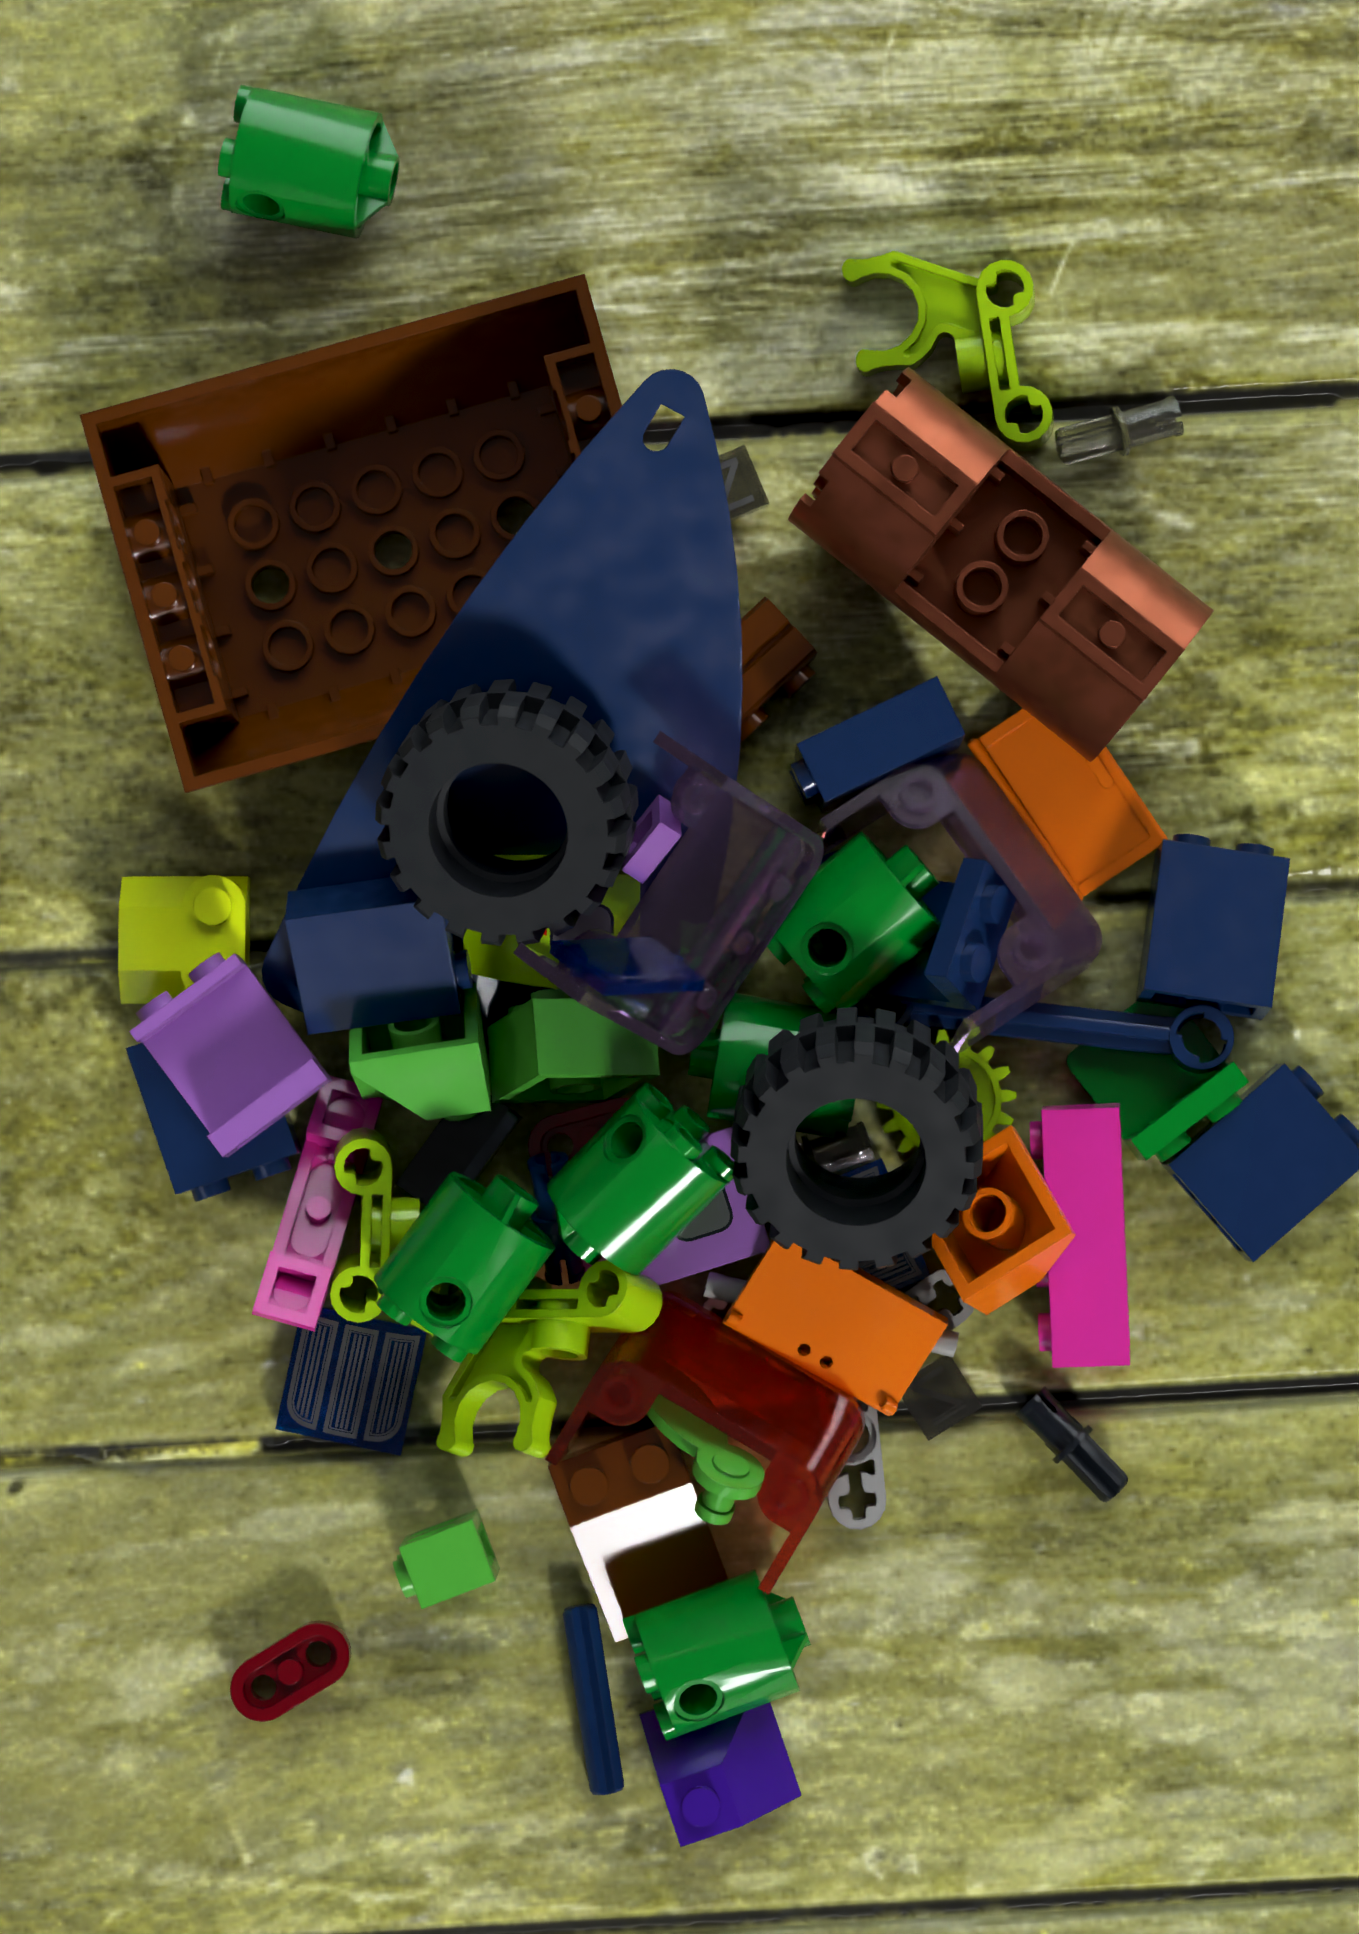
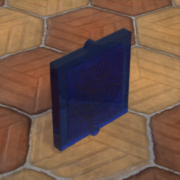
M651 937L551 941L549 953L570 969V975L580 977L603 996L703 991L705 978L683 962L684 958L682 956L673 955Z

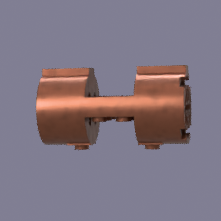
M908 367L896 380L899 384L893 394L886 389L870 405L818 474L820 475L813 484L816 487L811 493L815 500L805 493L795 505L788 521L1088 761L1092 762L1147 698L1214 610Z

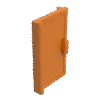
M1023 708L981 737L972 738L968 741L967 746L1073 904L1081 903L1084 896L1158 848L1163 839L1169 840L1107 747L1090 762Z
M772 1240L725 1315L722 1323L888 1417L890 1415L893 1416L898 1408L899 1401L948 1326V1318L859 1267L858 1270L839 1269V1260L824 1257L822 1264L818 1265L802 1259V1247L795 1243L789 1249H784ZM832 1360L830 1364L826 1365L823 1363V1361L828 1362Z

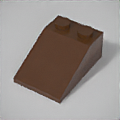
M654 1423L549 1461L548 1469L615 1643L628 1638L622 1618L728 1579L709 1524L702 1520L694 1510L698 1494L682 1450L664 1436Z

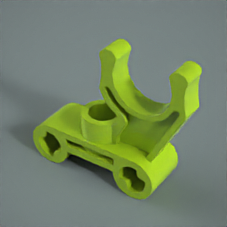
M895 250L868 259H847L843 263L842 273L849 286L857 287L873 279H892L905 285L915 296L918 304V321L911 335L904 342L885 351L862 349L857 353L856 365L861 375L870 377L880 372L905 370L908 367L914 370L933 354L938 342L942 338H951L955 342L962 392L969 393L991 389L995 420L1001 439L1009 447L1018 451L1035 450L1049 440L1054 426L1051 404L1042 391L1032 386H1020L1011 330L1012 326L1022 323L1030 316L1035 305L1033 281L1030 273L1023 265L1012 260H999L989 264L981 272L979 278H975ZM1004 280L1018 283L1024 290L1014 294V305L1009 307H999L988 299V296L998 293V283ZM1020 405H1029L1032 414H1042L1043 418L1040 425L1034 431L1020 433L1017 423H1007L1010 412Z
M363 1127L352 1129L345 1134L336 1144L334 1153L335 1175L340 1185L352 1194L361 1195L360 1252L347 1255L336 1264L330 1283L331 1304L338 1315L347 1321L356 1323L370 1321L381 1313L382 1310L376 1304L381 1294L377 1291L378 1287L376 1285V1288L366 1289L364 1299L356 1300L345 1295L341 1288L350 1287L353 1283V1276L359 1275L368 1277L375 1283L374 1276L420 1215V1198L392 1197L393 1167L390 1145L379 1132ZM361 1148L370 1149L371 1159L381 1161L376 1170L369 1174H357L355 1163L345 1161L351 1152ZM450 1283L435 1285L432 1290L440 1295H448ZM411 1321L412 1325L420 1328L421 1330L429 1333L432 1336L434 1335L433 1333L429 1332L424 1327H422L420 1324H418L416 1321Z
M608 1260L596 1262L589 1267L581 1278L578 1289H552V1286L546 1280L535 1275L480 1352L476 1355L468 1353L442 1395V1421L436 1440L438 1448L459 1457L469 1456L474 1449L473 1424L478 1410L491 1395L499 1390L510 1388L515 1393L520 1405V1422L513 1439L514 1448L536 1458L547 1456L551 1449L550 1431L557 1400L550 1383L540 1374V1363L545 1358L572 1361L587 1359L591 1333H636L644 1331L655 1322L661 1311L662 1292L659 1285L653 1279L641 1273L634 1275L623 1271Z

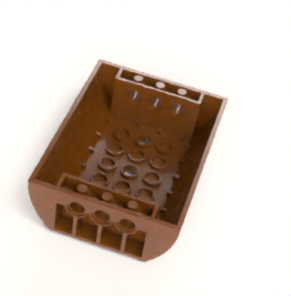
M585 274L80 415L185 793L377 740L437 643L472 592L516 535L510 534L500 527L498 523L500 509L509 501L521 500L528 503L535 510L585 447L622 407ZM392 534L402 535L412 544L410 560L404 566L397 569L386 568L376 559L378 543L384 537ZM279 569L289 578L288 593L282 600L276 603L260 601L254 593L256 577L264 570Z

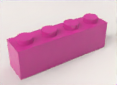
M1120 1103L1043 1106L1041 1110L1042 1121H1030L1031 1157L1033 1160L1043 1159L1044 1180L1076 1236L1044 1278L1037 1283V1288L1049 1287L1050 1313H1038L1039 1350L1052 1351V1368L1130 1365L1131 1351Z

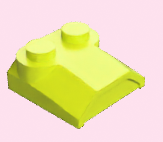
M220 875L122 877L118 919V977L121 1004H147L165 991H168L171 997L175 998L194 984L188 974L199 964L220 952L225 960L235 953L241 956L250 968V877Z

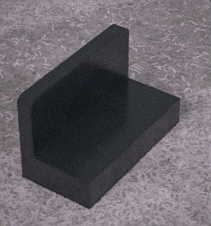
M490 1094L491 1111L479 1112L475 1116L461 1121H449L442 1118L395 1184L414 1198H420V1202L426 1206L449 1173L453 1171L477 1181L520 1122L522 1116L503 1103H492V1095Z

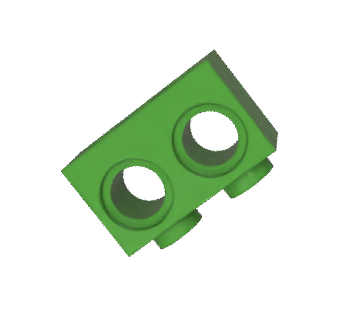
M478 1509L407 1535L399 1546L401 1554L397 1555L396 1561H393L394 1570L404 1596L409 1598L417 1595L421 1609L496 1581L500 1570Z

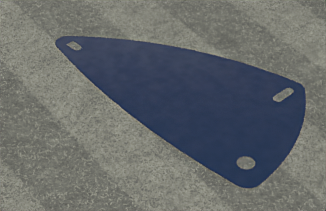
M666 369L653 373L644 380L585 447L524 522L463 605L381 731L336 810L296 890L390 877V873L397 862L395 858L386 860L381 857L377 838L384 825H380L375 821L376 801L384 790L381 781L387 766L413 725H417L426 710L440 699L450 702L457 690L475 683L481 687L482 692H487L494 680L514 679L516 691L526 693L533 682L553 687L551 699L566 705L570 696L575 697L587 705L582 716L591 725L603 719L615 733L609 745L613 752L625 750L633 768L627 782L637 786L639 806L633 817L635 823L658 795H661L680 808L682 836L643 884L640 883V956H643L642 959L640 957V968H642L640 971L645 972H639V992L649 996L654 1002V983L663 961H650L649 963L647 960H650V958H653L651 960L665 959L680 920L696 925L702 922H712L728 849L735 804L741 742L743 693L742 628L736 557L730 512L715 437L704 393L700 384L693 376L684 371ZM661 404L685 416L669 444L664 449L652 451L644 445L643 434ZM481 764L463 770L451 784L449 800L455 820L463 833L482 850L492 855H549L558 850L562 845L567 833V822L562 806L551 789L542 780L528 771L506 764ZM284 915L264 959L262 981L268 993L275 1000L303 1012ZM454 935L456 950H463V938ZM472 974L473 983L477 985L486 1038V1028L506 1016L508 1008L526 1003L531 999L530 995L533 992L554 988L506 982ZM569 990L570 998H591V992ZM655 1014L657 1039L671 1033L677 1027L679 1021Z

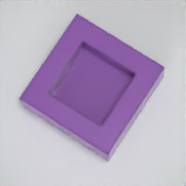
M661 795L655 798L636 822L637 826L633 841L621 867L623 872L642 884L682 836L680 808Z

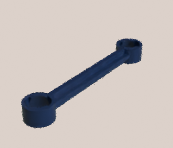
M983 996L979 1011L901 1001V1004L906 1005L905 1012L895 1022L907 1027L911 1020H916L931 1029H945L949 1031L1171 1055L1173 1060L1182 1069L1195 1074H1206L1220 1068L1229 1058L1234 1044V1031L1229 1019L1218 1009L1206 1005L1187 1008L1174 1018ZM862 1000L854 1006L857 1007V1017L872 1018L865 1012ZM1204 1017L1213 1021L1218 1026L1221 1032V1040L1226 1041V1044H1224L1222 1052L1216 1059L1210 1062L1199 1063L1200 1056L1190 1053L1185 1048L1182 1035H1178V1033L1188 1021Z

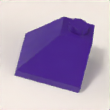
M771 1702L666 1741L654 1709L639 1713L658 1781L680 1847L742 1827L802 1796Z

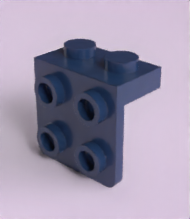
M963 858L955 883L938 881L940 884L922 898L941 923L936 938L870 992L873 996L883 999L979 1011L1018 895L987 860Z

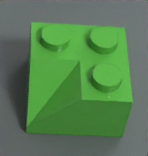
M473 983V988L462 990L461 1014L349 1029V1067L362 1099L380 1097L385 1100H394L425 1120L444 1118L449 1121H461L469 1119L479 1112L491 1111L488 1044L476 983Z
M566 989L539 990L531 993V999L526 1003L508 1008L506 1016L486 1028L492 1103H599L620 1098L660 1075L653 999H630L628 990H601L592 993L591 998H570L569 990Z

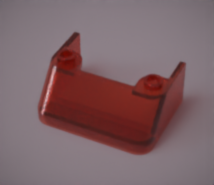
M661 1291L662 1307L655 1322L644 1331L621 1333L592 1377L545 1460L557 1466L573 1448L592 1414L613 1425H631L641 1420L649 1412L658 1395H662L771 1461L765 1471L761 1489L757 1493L758 1503L762 1512L770 1521L790 1533L758 1586L760 1590L770 1594L861 1439L865 1428L863 1409L858 1401L848 1393L722 1323L723 1319L686 1296L674 1291Z

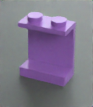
M220 952L199 964L188 974L194 984L178 996L172 998L168 991H165L138 1010L136 1015L141 1023L129 1032L137 1042L143 1043L209 1131L210 1134L207 1137L222 1157H229L332 1081V1079L242 957L234 953L225 960Z

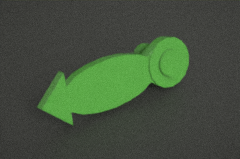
M631 1342L617 1379H633V1390L639 1404L649 1419L678 1448L694 1457L692 1473L696 1481L705 1488L698 1495L694 1510L696 1514L710 1524H728L735 1511V1500L753 1498L760 1491L765 1475L761 1463L751 1453L728 1444L726 1429L710 1402L692 1383L676 1372L679 1362Z

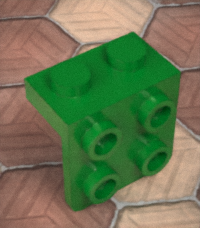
M1136 1001L1123 1012L1176 1018L1185 1009ZM1193 1020L1188 1021L1182 1026L1178 1035H1182L1183 1044L1190 1053L1200 1056L1199 1063L1210 1062L1219 1056L1218 1052ZM1078 1045L1069 1052L1066 1058L1068 1069L1095 1104L1120 1103L1121 1138L1138 1160L1145 1161L1153 1155L1161 1163L1172 1157L1192 1140L1186 1132L1187 1129L1204 1116L1212 1124L1223 1118L1242 1102L1237 1091L1249 1083L1234 1061L1224 1063L1213 1072L1195 1074L1182 1069L1173 1060L1171 1055Z

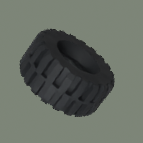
M514 679L494 680L487 692H482L481 687L475 683L457 690L450 702L440 699L426 710L417 725H413L387 766L382 778L381 785L384 787V790L376 801L375 821L380 825H384L377 838L381 857L386 860L395 858L397 862L390 873V877L400 892H405L411 888L416 893L418 898L413 907L426 919H429L436 912L449 921L445 931L463 938L467 929L482 933L481 944L501 946L506 935H516L517 943L521 946L539 943L547 928L556 936L574 928L580 914L590 916L602 903L608 888L613 887L632 844L637 826L633 821V817L639 804L637 786L627 782L633 768L626 751H612L609 745L615 733L603 719L591 725L582 717L587 705L573 696L569 697L566 705L551 699L550 696L553 688L551 686L533 682L526 693L516 691ZM490 763L515 766L535 775L551 789L564 811L567 833L562 845L553 853L533 860H509L482 850L463 833L455 820L449 800V790L453 780L463 770Z
M857 1007L837 1008V1018L835 1020L824 1022L820 1013L800 1019L799 1034L794 1036L790 1030L783 1029L769 1040L768 1054H757L747 1069L745 1085L739 1088L730 1157L734 1159L732 1176L737 1192L744 1196L747 1195L745 1209L756 1224L763 1225L768 1221L771 1223L769 1238L784 1249H789L795 1243L802 1247V1259L818 1265L822 1264L824 1257L839 1260V1269L858 1270L859 1261L875 1260L876 1268L881 1269L897 1265V1254L905 1251L909 1253L911 1258H916L932 1249V1234L935 1233L940 1238L948 1237L959 1225V1210L970 1209L977 1193V1177L982 1175L983 1114L982 1103L977 1101V1085L969 1069H959V1054L946 1040L939 1041L934 1046L931 1043V1028L916 1020H911L908 1027L896 1024V1012L876 1008L875 1018L857 1017ZM866 1099L889 1106L903 1115L920 1136V1145L915 1153L896 1169L878 1176L855 1178L832 1173L816 1164L800 1147L795 1133L798 1125L821 1106L838 1100Z

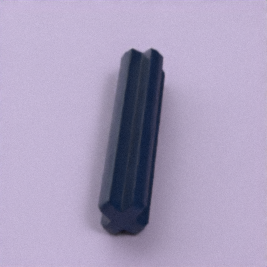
M594 1604L573 1605L564 1609L563 1620L589 1788L593 1795L614 1794L623 1790L624 1778L598 1611Z

